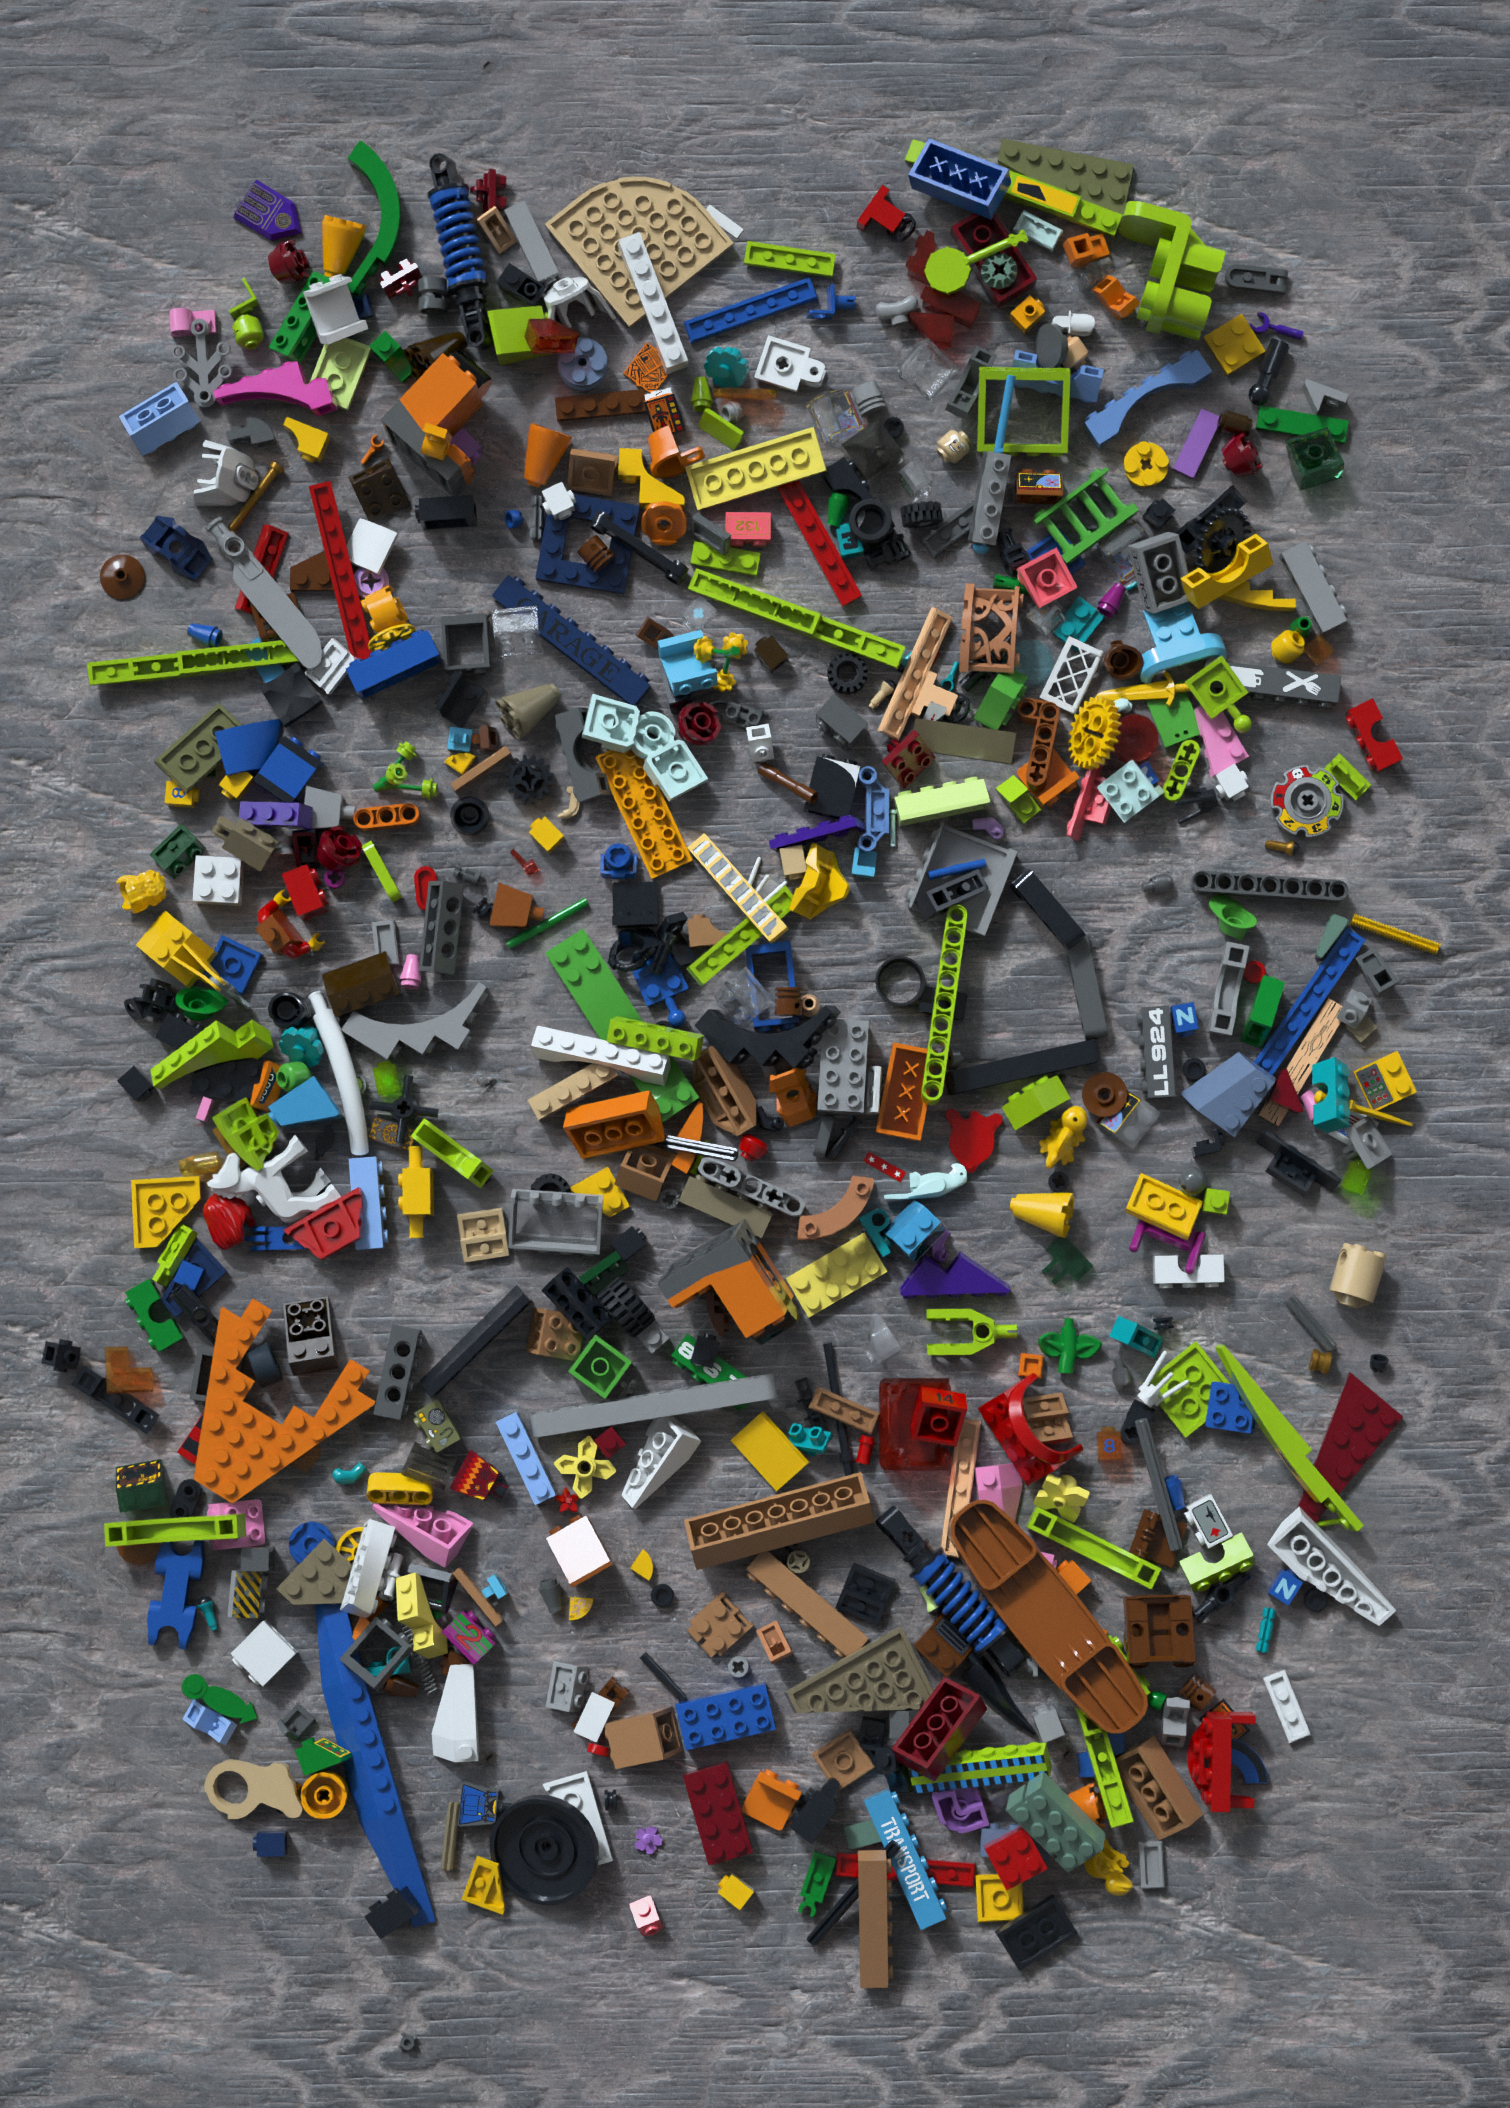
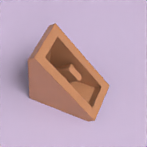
M777 1620L756 1630L772 1664L793 1654Z

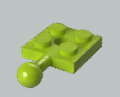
M1222 655L1185 681L1211 719L1227 709L1234 719L1236 731L1246 733L1251 729V719L1246 715H1241L1234 705L1236 701L1249 692ZM1220 681L1223 684V689L1220 693L1215 694L1211 692L1210 685L1212 682Z

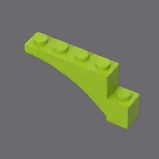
M251 1019L238 1030L233 1031L216 1020L150 1069L153 1086L161 1090L178 1078L213 1064L244 1058L258 1059L274 1047L270 1030Z

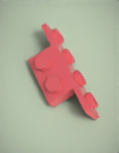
M1099 764L1098 769H1087L1086 775L1081 781V791L1074 803L1072 819L1067 825V836L1074 841L1080 840L1085 821L1102 825L1107 823L1112 806L1097 788L1099 784L1107 779L1100 777L1103 767L1101 764Z

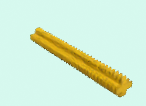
M1354 914L1351 920L1352 926L1355 924L1354 927L1357 925V928L1359 926L1360 929L1363 927V930L1364 928L1365 931L1368 929V932L1371 930L1373 934L1376 932V935L1379 933V936L1382 934L1381 936L1390 937L1389 939L1392 938V940L1395 938V941L1398 939L1400 943L1402 941L1403 944L1406 942L1408 946L1411 944V947L1414 945V948L1417 946L1416 949L1419 947V950L1422 948V951L1425 949L1424 951L1433 952L1435 955L1441 943L1433 942V940L1430 941V939L1428 940L1427 938L1398 930V928L1390 927V925L1387 926V924L1384 925V923L1382 924Z

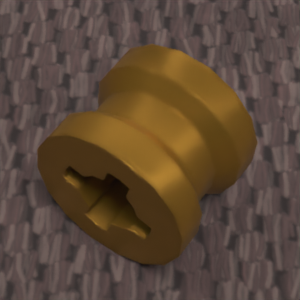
M1313 1349L1308 1370L1312 1372L1318 1370L1322 1374L1327 1375L1331 1365L1332 1353H1321L1318 1349Z

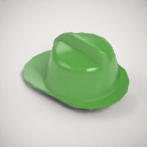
M1216 895L1210 898V909L1219 917V928L1224 934L1240 941L1244 938L1249 928L1256 926V917L1233 898L1224 895Z

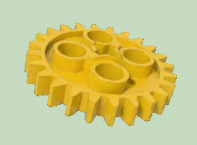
M1102 696L1090 697L1089 702L1084 701V708L1079 707V715H1074L1076 721L1071 723L1073 730L1069 731L1068 734L1072 736L1067 743L1071 744L1068 749L1069 752H1072L1070 758L1074 759L1073 763L1077 764L1078 767L1093 770V768L1098 769L1099 764H1105V758L1110 759L1109 752L1115 751L1113 745L1118 743L1116 736L1121 734L1120 731H1117L1118 727L1122 724L1117 721L1121 714L1117 713L1119 707H1116L1115 702L1109 698ZM1085 728H1088L1095 732H1099L1103 734L1104 737L1101 738L1100 736L1088 733L1085 731Z

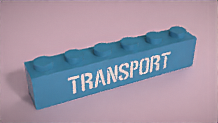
M887 1788L865 1798L864 1803L884 1848L891 1840L896 1841L901 1847L891 1859V1864L920 1930L945 1920V1912H948L943 1898L938 1900L935 1891L939 1890L934 1877L929 1878L926 1870L929 1869L924 1855L919 1857L916 1848L920 1846L915 1834L910 1836L907 1827L910 1826L906 1814H900L897 1806L901 1803L896 1791L891 1793L890 1789Z

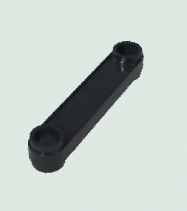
M601 510L595 513L589 525L594 532L603 536L605 534L666 573L665 578L670 582L680 585L684 581L689 570L686 565L677 560L672 562L613 523L614 519L609 514Z

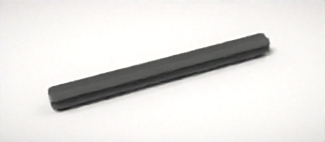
M1141 1418L1135 1421L1136 1430L1169 1550L1177 1551L1183 1547L1149 1421L1147 1418Z

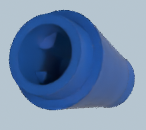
M191 623L188 627L187 635L212 648L220 645L223 632L217 626Z
M1178 1475L1165 1477L1173 1511L1184 1508L1186 1505L1182 1480L1178 1478Z

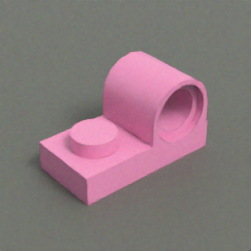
M188 308L169 310L172 337L195 336L191 332V324L196 319H203L208 322L210 326L208 335L217 334L215 310L191 311ZM197 324L196 331L201 332L203 325Z

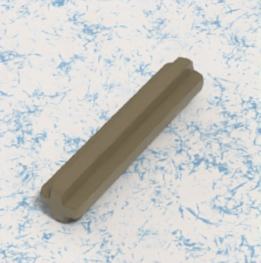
M454 1801L448 1803L441 1860V1869L445 1871H452L454 1867L460 1803Z

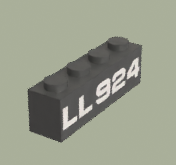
M1169 1006L1142 1007L1140 1013L1136 1014L1137 1027L1141 1026L1142 1035L1138 1036V1047L1143 1049V1058H1140V1072H1144L1145 1081H1141L1142 1095L1146 1094V1100L1174 1098L1175 1081Z

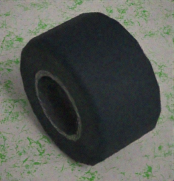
M269 1343L247 1351L251 1367L261 1388L283 1380L280 1367Z

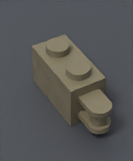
M218 817L217 825L213 826L212 833L225 841L222 848L261 872L279 841L242 818H239L237 823H234L226 817Z

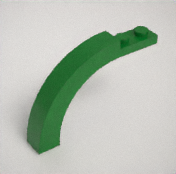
M359 140L348 156V161L351 166L368 179L375 189L380 201L381 222L377 239L371 251L352 277V282L348 283L352 298L362 295L367 287L366 282L369 277H374L377 273L379 263L385 267L389 265L399 242L402 225L401 205L393 178L380 157L361 140Z

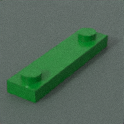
M1260 405L1255 429L1303 438L1327 432L1329 442L1345 444L1349 421Z

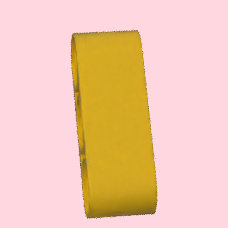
M377 1472L371 1474L368 1478L366 1497L370 1502L379 1504L427 1505L433 1499L435 1481L432 1476L427 1474Z

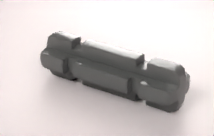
M542 496L530 498V506L532 507L530 509V527L532 530L529 531V538L536 541L543 538V530H541V527H543V509L541 507L543 506L544 498Z

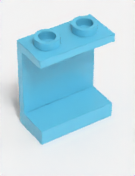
M701 630L658 641V654L674 696L686 695L693 691L709 689L717 685L716 668L712 669L709 660L704 664L700 663L694 655V644L697 643L698 639L704 637Z

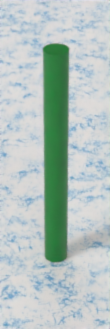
M586 898L577 901L506 941L507 945L512 949L589 906Z

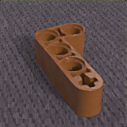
M1024 698L1017 705L1018 719L1024 724L1036 726L1026 772V782L1031 791L1040 792L1047 785L1060 722L1059 707L1053 702ZM1028 707L1033 710L1029 715L1021 712L1024 708ZM1048 711L1056 714L1051 719L1044 717V714ZM1042 733H1049L1051 735L1047 740H1043L1039 736ZM1038 754L1047 756L1044 761H1037L1035 759ZM1036 770H1039L1040 779L1037 782H1033V779L1036 777Z

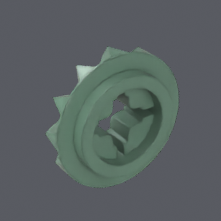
M1004 252L995 253L986 257L981 267L982 278L992 288H1006L1016 279L1017 264H1015L1012 257H1009ZM1005 264L1003 269L1005 275L999 273L993 277L995 273L994 265L1000 267Z

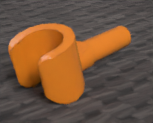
M377 434L372 436L371 447L361 460V463L364 465L375 451H380L384 447V439L381 444H374Z

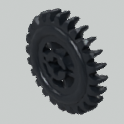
M1224 507L1216 510L1215 514L1212 513L1209 516V520H1205L1204 528H1200V535L1196 537L1198 543L1194 546L1197 549L1194 552V557L1197 558L1195 563L1198 568L1200 567L1207 573H1216L1231 563L1236 554L1237 545L1248 539V537L1244 536L1246 533H1252L1251 530L1244 528L1249 526L1250 522L1245 521L1248 517L1241 510L1234 507Z

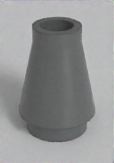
M556 1577L541 1580L538 1590L548 1607L549 1613L561 1611L560 1582H557Z

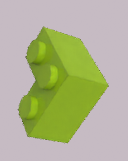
M1046 1075L1035 1083L1033 1082L1022 1089L1023 1094L1017 1092L1008 1097L1009 1102L1002 1106V1109L1013 1128L1017 1130L1071 1098L1058 1075L1050 1079Z

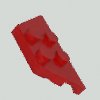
M357 1187L284 1229V1232L297 1240L303 1247L309 1249L319 1259H327L362 1239V1189Z

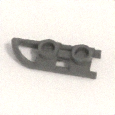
M714 700L709 703L712 706L715 704L727 705L724 717L717 715L719 721L745 729L747 727L759 726L761 717H767L768 713L727 700ZM740 709L748 711V714L740 712ZM737 718L746 720L745 724L736 722Z

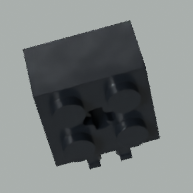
M835 1777L829 1778L822 1788L817 1785L814 1789L810 1787L802 1797L804 1803L801 1807L796 1806L788 1816V1820H790L789 1827L811 1844L836 1812V1802L833 1797L840 1788L839 1780L835 1779Z

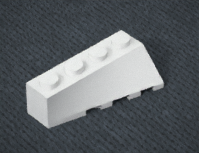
M371 1519L365 1522L340 1611L367 1618L371 1613H375L378 1605V1600L375 1599L377 1591H381L384 1584V1578L381 1577L383 1569L388 1568L391 1558L387 1556L389 1548H393L397 1537L394 1534V1526Z

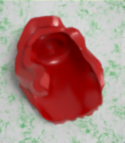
M214 1193L204 1204L203 1216L211 1238L222 1250H227L243 1241L244 1234L242 1228L244 1221L251 1228L255 1225L251 1209L240 1197L228 1199Z

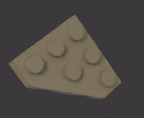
M323 1539L276 1590L292 1605L342 1603L353 1565L327 1540Z

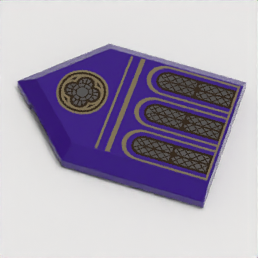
M258 180L253 183L233 216L234 219L270 241L302 234L295 203Z

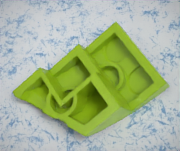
M243 1098L212 1117L219 1131L235 1152L256 1171L261 1170L264 1167V1159L266 1155L270 1154L272 1144L276 1141L279 1134L276 1125L268 1113L257 1117L248 1099Z

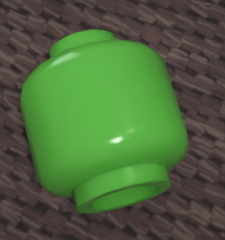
M301 1061L284 1063L276 1074L278 1085L286 1092L292 1091L311 1078V1071Z

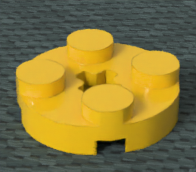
M1142 441L1131 447L1126 453L1123 463L1126 478L1130 483L1140 488L1156 486L1163 481L1168 472L1169 459L1160 446ZM1142 460H1149L1152 468H1146L1144 471L1141 469L1142 464L1140 462Z

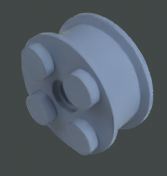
M579 337L568 341L561 348L558 355V371L562 381L568 387L577 391H589L599 386L607 374V356L602 346L595 340L586 337Z

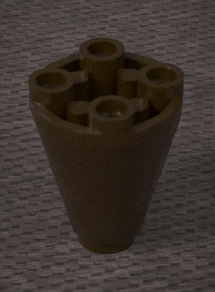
M459 331L456 333L451 332L414 342L404 349L403 353L412 368L411 375L417 381L442 353L447 357L451 355L457 360L465 351V348L468 347V343L463 333Z

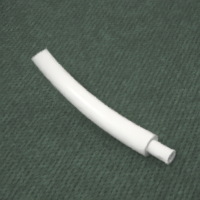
M316 991L310 994L308 998L316 1013L313 1016V1020L325 1046L338 1085L347 1123L350 1150L354 1155H364L369 1152L368 1135L361 1093L353 1062L337 1017L334 1016L332 1009H328L322 991Z

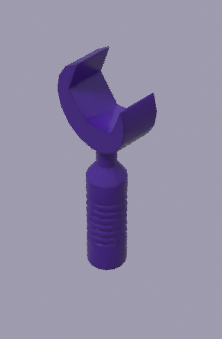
M1262 312L1257 313L1263 319L1262 326L1256 328L1249 324L1255 334H1262L1269 328L1275 330L1278 334L1301 340L1304 332L1283 325L1270 324L1269 317Z

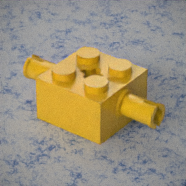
M409 1146V1167L402 1168V1174L398 1175V1185L403 1191V1197L398 1199L399 1210L403 1211V1215L409 1218V1238H424L423 1218L425 1216H434V1170L423 1167V1146Z

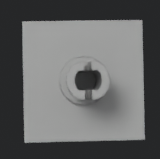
M1370 1116L1345 1129L1352 1144L1343 1147V1154L1353 1150L1352 1153L1345 1156L1347 1160L1350 1161L1360 1156L1368 1170L1392 1155Z

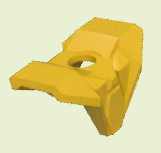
M816 843L811 845L805 861L807 864L805 876L801 886L796 888L789 910L810 920L828 907L844 900L850 890L849 883L840 872L835 853Z

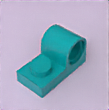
M875 1209L860 1217L859 1221L881 1256L885 1257L890 1254L889 1248L892 1247L886 1235L881 1237L879 1234L888 1226L889 1216L887 1212L882 1209ZM873 1215H883L885 1218L884 1224L882 1226H875L872 1223Z
M400 1645L394 1646L388 1651L386 1657L387 1664L392 1659L394 1651L400 1650ZM410 1654L393 1674L412 1672ZM383 1661L369 1662V1666L365 1667V1669L373 1676H378L386 1665H383Z

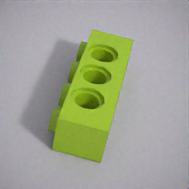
M616 1016L610 1019L606 1042L695 1061L701 1056L704 1035Z

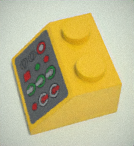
M1398 1051L1353 1071L1369 1108L1376 1111L1417 1092Z

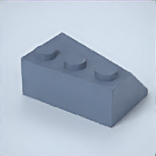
M1237 1052L1180 1094L1197 1111L1235 1137L1275 1083L1276 1078L1242 1053Z

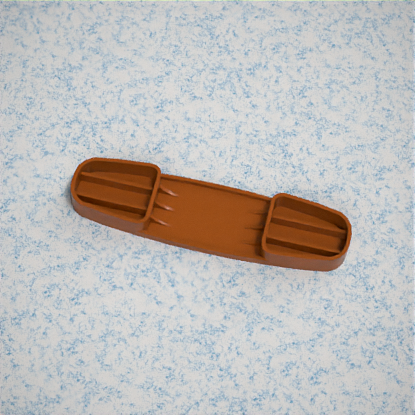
M975 1500L961 1508L950 1520L948 1526L949 1539L970 1575L1008 1629L1059 1690L1101 1731L1115 1734L1131 1729L1145 1715L1148 1701L1140 1682L1118 1647L1112 1644L1076 1593L1037 1549L1035 1542L994 1502L988 1500Z

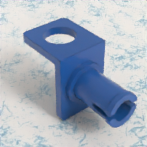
M830 284L827 289V310H809L806 314V319H832L836 309L855 310L856 302L854 300H856V296H838L835 294L834 284Z

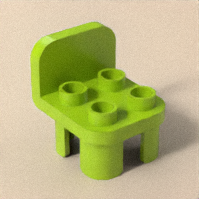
M1127 202L1119 234L1129 240L1157 248L1148 276L1160 279L1159 283L1147 280L1136 319L1148 322L1145 331L1159 334L1160 330L1199 341L1212 300L1209 296L1177 288L1174 285L1206 294L1211 293L1214 289L1217 275L1222 268L1226 251L1206 246L1192 230V221L1187 214L1145 202Z

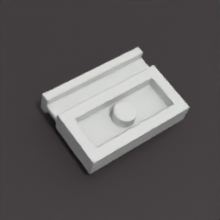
M331 638L322 650L321 664L314 669H307L305 674L320 688H323L327 694H332L347 675L345 668L350 667L349 663L357 658L336 639Z

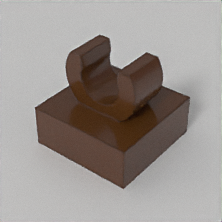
M480 726V734L471 735L472 744H477V746H481V749L486 751H498L497 728Z

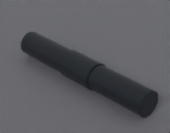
M647 1652L640 1657L659 1681L680 1702L687 1696Z

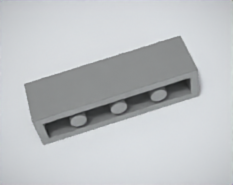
M1306 541L1282 552L1279 559L1319 635L1322 636L1344 625L1348 614L1344 606L1338 604L1335 598L1337 593L1333 585H1328L1325 579L1327 574L1324 567L1317 564L1314 548L1312 545L1308 546Z

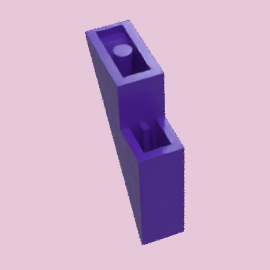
M959 1251L947 1269L924 1254L899 1288L900 1295L905 1299H913L917 1295L937 1298L943 1294H949V1297H961L962 1294L980 1297L984 1296L985 1293L1005 1296L1011 1291L1009 1284L961 1251Z

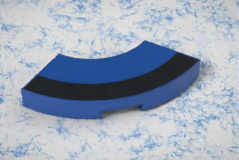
M1231 1738V1763L1240 1769L1244 1783H1268L1265 1766L1258 1754L1244 1742Z

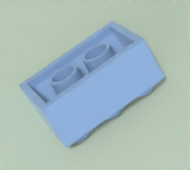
M177 382L119 416L142 456L154 452L162 444L174 440L177 435L194 428L197 423L201 422Z

